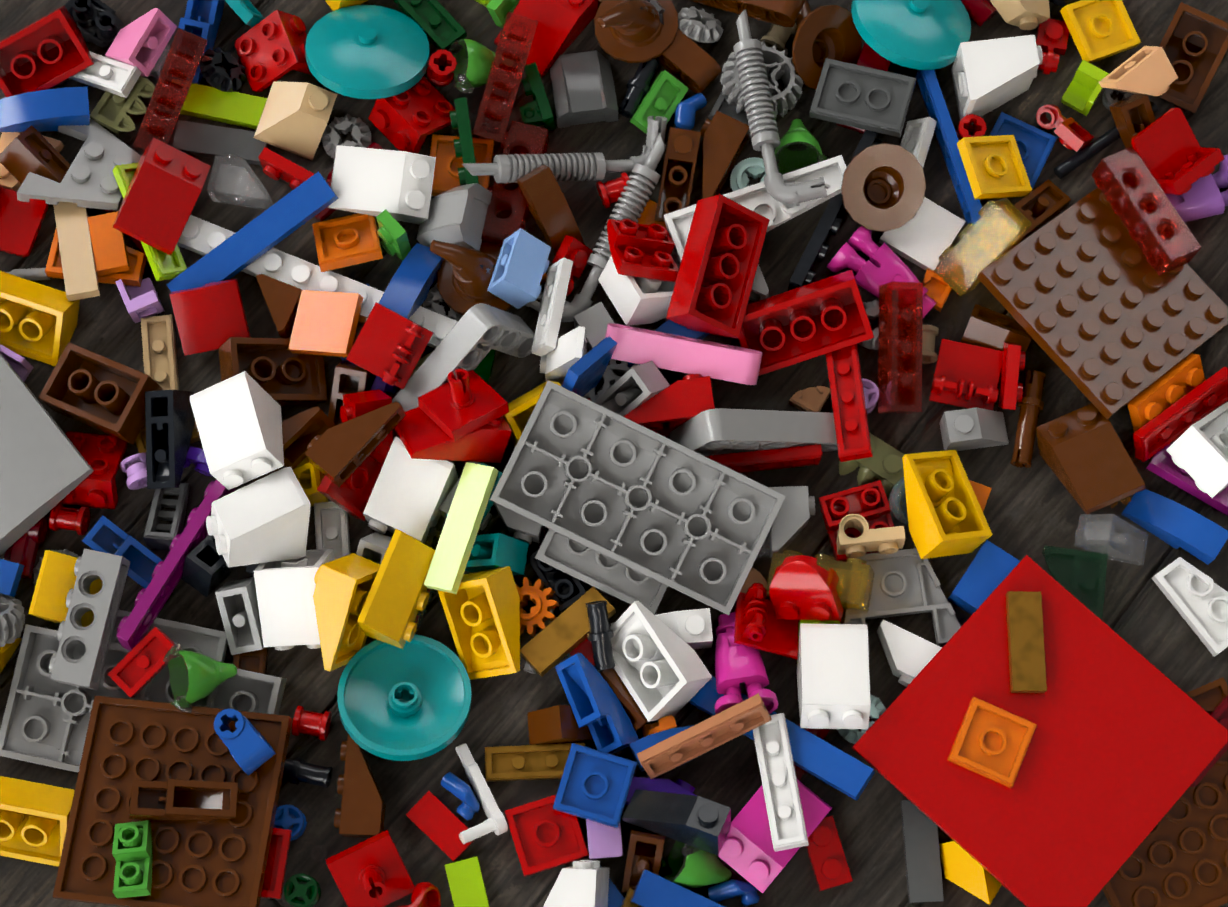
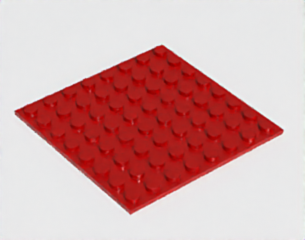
M1026 555L856 742L852 749L1026 907H1087L1228 742V730ZM1008 591L1041 592L1047 686L1045 693H1011L1006 593ZM973 697L1037 724L1011 788L947 760Z

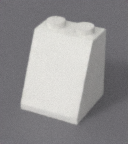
M1035 35L960 43L952 67L960 120L969 114L982 117L1029 90L1033 78L1037 77L1038 66L1043 62L1042 48L1037 46Z
M246 371L190 396V403L209 472L228 490L284 466L281 406Z
M395 437L363 512L366 520L369 522L368 526L381 534H385L386 531L394 534L395 529L425 544L430 527H435L441 516L440 506L459 479L455 465L447 460L412 459L401 439Z
M284 467L213 501L211 516L206 518V527L208 534L214 536L218 555H223L228 567L305 558L311 503L292 468Z
M334 548L306 550L305 558L260 563L254 570L264 647H275V650L280 651L292 649L295 645H307V648L310 649L321 648L313 599L316 587L314 578L322 564L334 560Z
M800 623L796 671L800 728L868 729L871 699L867 624Z
M598 860L573 861L572 867L562 868L543 907H608L610 868L600 867V861Z

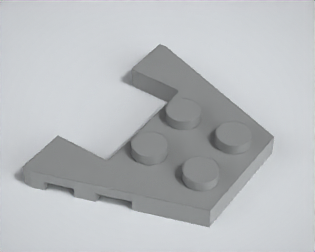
M91 118L90 125L58 126V132L85 141L60 183L29 172L17 191V200L30 202V199L45 200L46 204L58 205L59 202L77 203V207L119 211L124 199L112 170L116 165L139 162L141 155Z
M916 548L898 550L892 554L870 553L855 558L844 624H865L867 619L931 612L936 645L938 646L945 645L961 628L955 616L956 613L951 603L947 601L940 587L941 584L928 559H921Z

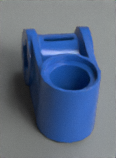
M232 708L224 709L215 717L214 730L248 776L276 754L263 735L239 711ZM232 721L236 722L235 727L237 728L233 733L230 731L231 728L229 726V723Z

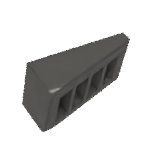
M180 483L179 488L155 489L143 537L148 548L170 551V545L177 534H182L190 489L189 483ZM163 495H176L179 497L178 500L164 499ZM161 508H175L176 510L164 511ZM159 520L173 522L172 524H161Z

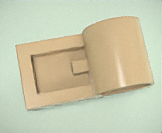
M848 514L842 518L839 524L836 540L837 554H846V557L856 558L872 551H879L880 554L895 553L903 548L906 539L904 526L869 529L868 522L863 516ZM848 528H856L860 531L861 536L851 538L844 531Z

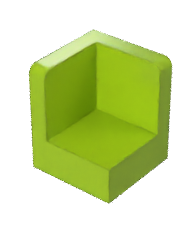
M1083 60L1062 96L1061 103L1087 116L1103 90L1099 81L1109 73Z

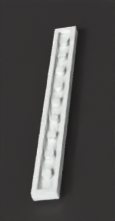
M190 215L177 245L205 256L235 232ZM271 248L242 270V272L255 277L259 274H264L302 290L359 293L363 297L360 315L365 317L369 316L375 303H379L384 294L381 290L333 271L321 272L320 266L275 248ZM421 306L409 318L414 323L433 332L427 346L434 349L458 322Z

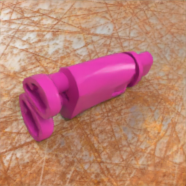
M860 226L851 236L848 243L846 242L832 258L827 268L832 272H839L845 268L855 271L857 273L855 280L859 286L900 311L905 310L904 314L908 315L911 313L921 322L935 306L936 302L926 294L928 290L922 286L909 267L885 243L879 247L871 238L872 230ZM856 251L863 252L869 257V260L865 261Z
M735 612L729 615L722 614L718 616L715 677L717 692L724 696L720 697L714 705L715 715L743 701L740 683L743 682L745 683L748 698L759 693L769 714H771L778 708V698L773 691L764 689V687L769 685V680L759 649L734 643Z

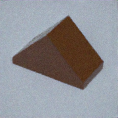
M259 274L256 278L281 338H289L293 330L302 289L264 274Z
M556 705L527 713L530 745L594 741L588 726L578 727L570 705Z

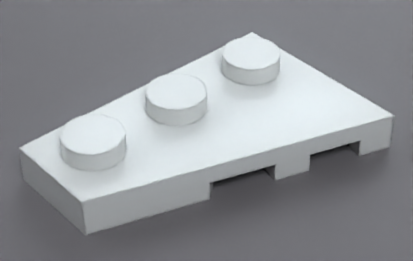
M1181 557L1151 578L1214 657L1228 647V592Z

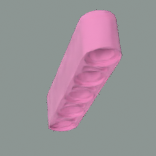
M607 324L605 338L611 337L618 343L611 359L635 364L653 361L656 367L687 374H701L703 377L710 376L713 379L745 385H757L763 354L760 351L622 324Z

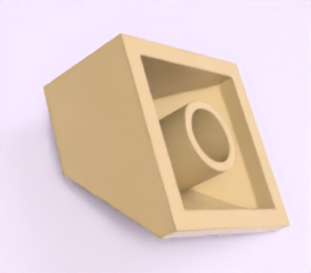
M273 81L254 138L313 160L329 121L337 94L307 82Z

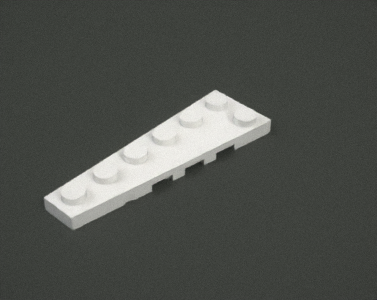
M842 155L783 174L785 184L790 182L798 184L820 179V177L824 178L828 197L799 203L800 206L776 201L768 193L764 181L724 194L723 196L769 219L766 231L768 232L840 194L843 173L847 167ZM697 204L664 215V222L675 243L674 248L680 264Z

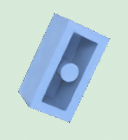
M521 228L503 241L487 291L517 309L529 302H534L542 289L540 286L542 276L549 267L550 261L548 256L551 247Z

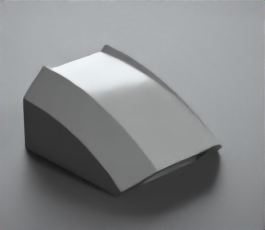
M473 183L451 188L435 196L430 201L428 219L419 225L416 239L420 244L430 247L433 240L480 251L482 232L492 193L480 184Z

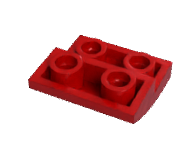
M622 219L621 221L608 220L609 247L618 274L676 282L679 268L671 256L675 243L664 226L656 223L650 225L639 224L630 219Z
M237 278L207 283L203 287L173 291L169 294L184 356L219 349L230 337L251 338Z
M881 480L819 497L824 523L838 565L855 560V558L846 557V554H837L836 540L839 524L843 517L848 514H859L867 520L869 529L895 527L890 515L891 507ZM848 528L844 531L851 538L861 536L860 531L856 528ZM879 551L866 552V554L878 553Z

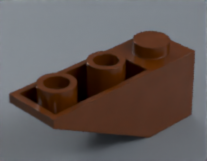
M670 127L655 215L656 221L664 222L665 214L689 207L701 132Z
M348 734L347 741H342L340 749V760L345 761L344 774H339L337 793L342 794L341 808H336L334 827L339 828V834L343 837L371 838L384 831L386 804L362 748Z

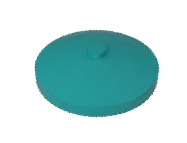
M852 0V19L862 39L876 53L903 67L917 70H934L946 67L955 61L960 43L968 42L970 39L971 22L961 0Z
M376 5L348 6L326 14L312 26L306 38V62L312 75L326 88L338 94L358 99L387 98L407 91L422 79L429 64V41L423 29L413 19L397 10Z
M415 634L412 641H406L404 648L401 649L375 640L360 649L347 663L342 672L337 691L339 715L349 736L369 753L394 761L418 760L441 751L460 734L467 722L471 709V683L467 670L459 657L439 641Z

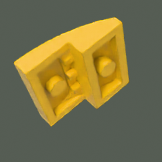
M45 550L28 614L54 623H61L66 620L68 612L66 598L71 588L74 589L77 577L74 574V567L77 557ZM96 579L91 583V594H96L101 590L103 585L101 579ZM88 611L82 616L81 624L83 627H87L93 622V611Z

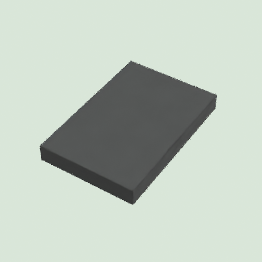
M825 58L809 117L900 138L916 85V78Z

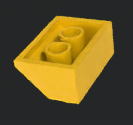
M0 271V344L19 355L56 366L77 326L80 300L68 302L66 292Z
M397 529L394 531L357 622L366 636L403 649L406 641L411 642L415 635L417 623H414L418 611L423 612L429 600L430 594L427 592L428 587L424 585L435 550Z
M0 776V856L59 867L75 790Z

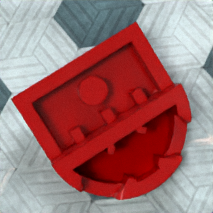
M794 555L786 557L783 563L776 567L769 588L770 599L777 619L841 621L844 610L836 589L839 577L835 570L830 568L827 571L817 565V559L811 556Z

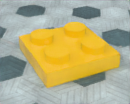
M1080 0L1066 5L1060 10L1082 60L1090 64L1135 48L1141 43L1122 0Z
M1014 135L963 137L957 142L975 200L1021 197L1028 195L1032 191Z

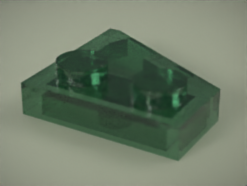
M1045 545L1042 554L1051 576L1097 617L1102 619L1108 554Z

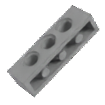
M84 548L82 556L77 558L74 567V574L77 576L74 589L71 588L66 598V607L68 608L66 620L62 621L58 628L57 639L60 640L57 654L54 653L49 663V673H52L51 680L98 691L131 562L125 557ZM96 579H101L103 583L101 590L96 594H91V583ZM88 611H93V622L89 626L83 627L81 624L82 616ZM84 643L86 647L84 656L75 660L73 657L74 648L78 644Z

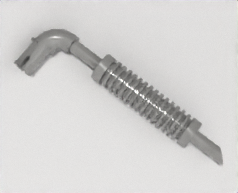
M745 9L739 15L736 22L740 41L733 46L736 57L735 60L745 103L752 147L755 151L762 152L766 172L764 176L766 189L776 201L784 204H796V206H800L799 203L826 198L828 196L823 177L795 184V182L785 184L782 174L778 173L774 148L778 147L781 142L773 110L774 107L761 42L758 39H752Z
M653 116L647 117L646 145H643L641 155L631 156L629 159L605 160L601 152L532 155L501 154L495 155L493 163L461 164L472 176L493 175L496 183H517V179L541 165L550 167L557 182L603 180L606 172H629L633 175L632 170L635 163L644 165L659 134L662 137L663 143H665L668 119L662 116H655V120Z
M660 134L644 165L635 163L632 170L633 175L629 176L630 180L626 182L628 186H624L623 190L625 192H621L620 195L622 197L618 198L620 203L615 204L617 209L613 208L612 212L614 214H610V219L620 221L622 219H630L638 223L636 218L641 217L640 213L644 211L642 207H646L647 203L645 201L648 202V196L652 195L650 190L655 189L654 185H657L661 177L660 174L655 172L665 151ZM607 225L604 226L606 231L601 232L603 237L599 236L598 238L600 243L596 242L595 246L597 248L592 250L594 254L591 253L587 260V263L593 266L580 294H576L572 302L565 300L562 322L574 321L575 315L590 308L593 303L591 298L599 284L598 279L611 256ZM540 292L537 299L542 301L543 292ZM535 300L534 302L527 303L526 306L540 311L541 303Z

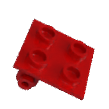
M376 302L346 360L382 378V381L391 386L395 385L403 390L433 332Z
M941 339L929 401L967 409L977 407L993 410L994 402L998 398L999 390L997 387L1002 367L1003 351Z
M753 583L746 593L740 592L736 599L734 643L797 659L799 620L777 619L771 600L765 599L767 597V590L761 583Z

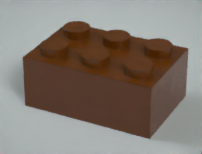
M68 342L38 399L57 413L133 445L146 421L145 391H159L163 388L145 373Z

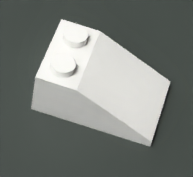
M337 145L331 189L339 199L329 205L328 208L376 217L386 209L395 220L421 224L429 216L436 157L406 151Z
M673 249L671 256L677 267L680 268L679 258L676 250ZM611 255L598 281L626 326L651 324L666 318L675 282L618 274Z
M1228 402L1191 425L1166 450L1172 456L1173 462L1179 468L1184 469L1194 479L1196 486L1211 498L1228 486Z
M634 601L610 627L614 633V637L611 638L615 663L614 669L648 722L656 721L671 714L675 716L712 678L695 650L639 601Z

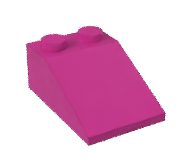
M797 779L807 836L809 837L832 807ZM762 785L731 822V828L718 857L763 894L800 847L775 852Z

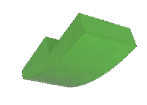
M150 821L115 824L112 855L116 860L113 885L115 897L119 899L151 895L152 833Z

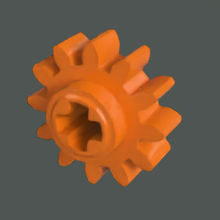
M524 577L523 587H519L516 584L520 597V635L527 628L528 634L535 637L536 627L539 626L543 630L547 626L545 623L547 619L553 621L557 618L550 610L557 608L559 603L552 599L549 600L555 591L551 587L543 590L544 582L541 579L536 580L534 586H532L531 581ZM531 600L536 606L531 607L530 613H527L523 610V607L528 606V601Z

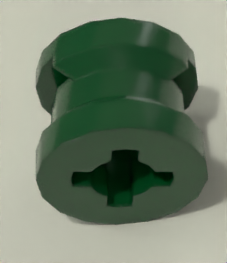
M298 873L286 881L284 896L286 901L294 907H313L320 899L321 887L315 878L305 873Z

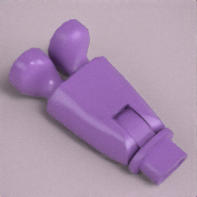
M1228 154L1224 155L1225 159L1220 162L1218 172L1199 178L1192 184V188L1182 195L1156 193L1149 196L1148 201L1137 204V211L1143 216L1146 225L1157 223L1159 226H1163L1165 223H1183L1223 214L1225 207L1228 206V189L1220 192L1219 189L1228 187Z

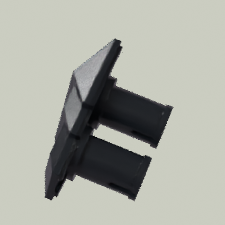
M69 0L65 4L66 9L88 44L91 41L100 48L104 46L109 48L118 32L123 28L124 23L115 15L116 11L100 0Z

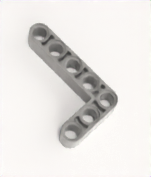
M484 303L476 304L461 317L408 380L405 388L401 389L392 399V403L397 401L402 405L404 412L419 407L418 397L449 382L448 374L451 371L455 376L454 370L456 369L474 370L491 349L518 358L526 357L532 353L535 333L518 315Z
M715 408L697 414L669 432L670 440L703 456L714 455L723 449L769 450L821 444L822 452L838 450L834 416L830 412Z

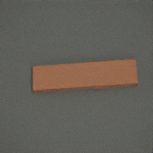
M758 693L637 753V756L650 779H654L771 721L772 718Z

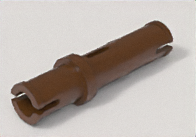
M1031 370L1025 372L1026 377L1022 401L1018 402L1020 413L1010 464L1023 468V464H1025L1026 468H1030L1032 465L1031 460L1039 412L1044 407V402L1041 399L1046 374L1035 370L1033 375Z

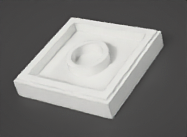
M924 197L923 203L914 218L900 228L885 231L879 243L882 245L885 243L892 251L922 269L927 270L928 268L935 271L966 221Z

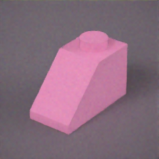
M153 8L122 28L105 56L135 66L141 71L140 76L148 77L177 26L158 8Z

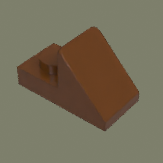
M631 830L621 892L627 893L630 888L635 890L644 869L659 875L665 836Z

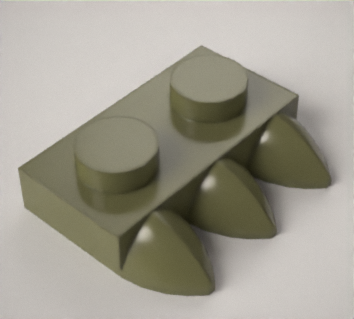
M140 76L127 98L105 91L91 112L90 118L116 134H119V132L135 131V124L130 118L131 114H146L147 110L141 99L142 97L153 98L158 96L157 89L151 81Z
M870 433L873 457L840 462L839 460V474L841 476L849 474L859 466L857 475L858 486L872 483L878 478V481L881 480L888 497L897 489L904 478L902 460L904 454Z

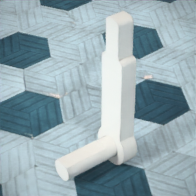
M464 743L457 746L455 749L463 764L465 773L488 818L483 823L460 832L461 842L466 844L490 832H494L497 836L507 832L508 826L505 817L500 811L467 744Z

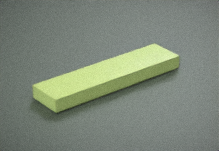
M469 462L465 463L424 582L426 587L457 594L499 472L494 467Z

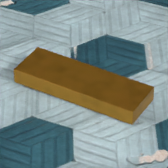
M594 586L524 645L520 649L521 656L541 677L544 676L587 638L590 628L585 603L606 599ZM607 601V613L609 619L616 613L615 608Z
M1008 591L1006 593L1011 693H1045L1047 686L1041 592Z
M572 743L485 747L486 782L561 779ZM575 743L581 746H585V743Z

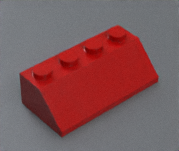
M721 194L698 200L666 318L693 331L739 338L769 219Z
M849 270L748 304L738 339L741 347L763 353L758 375L760 376L872 339L874 335L853 271Z

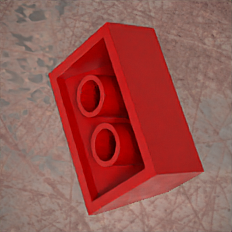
M65 5L0 41V88L6 97L50 89L94 64L81 31Z

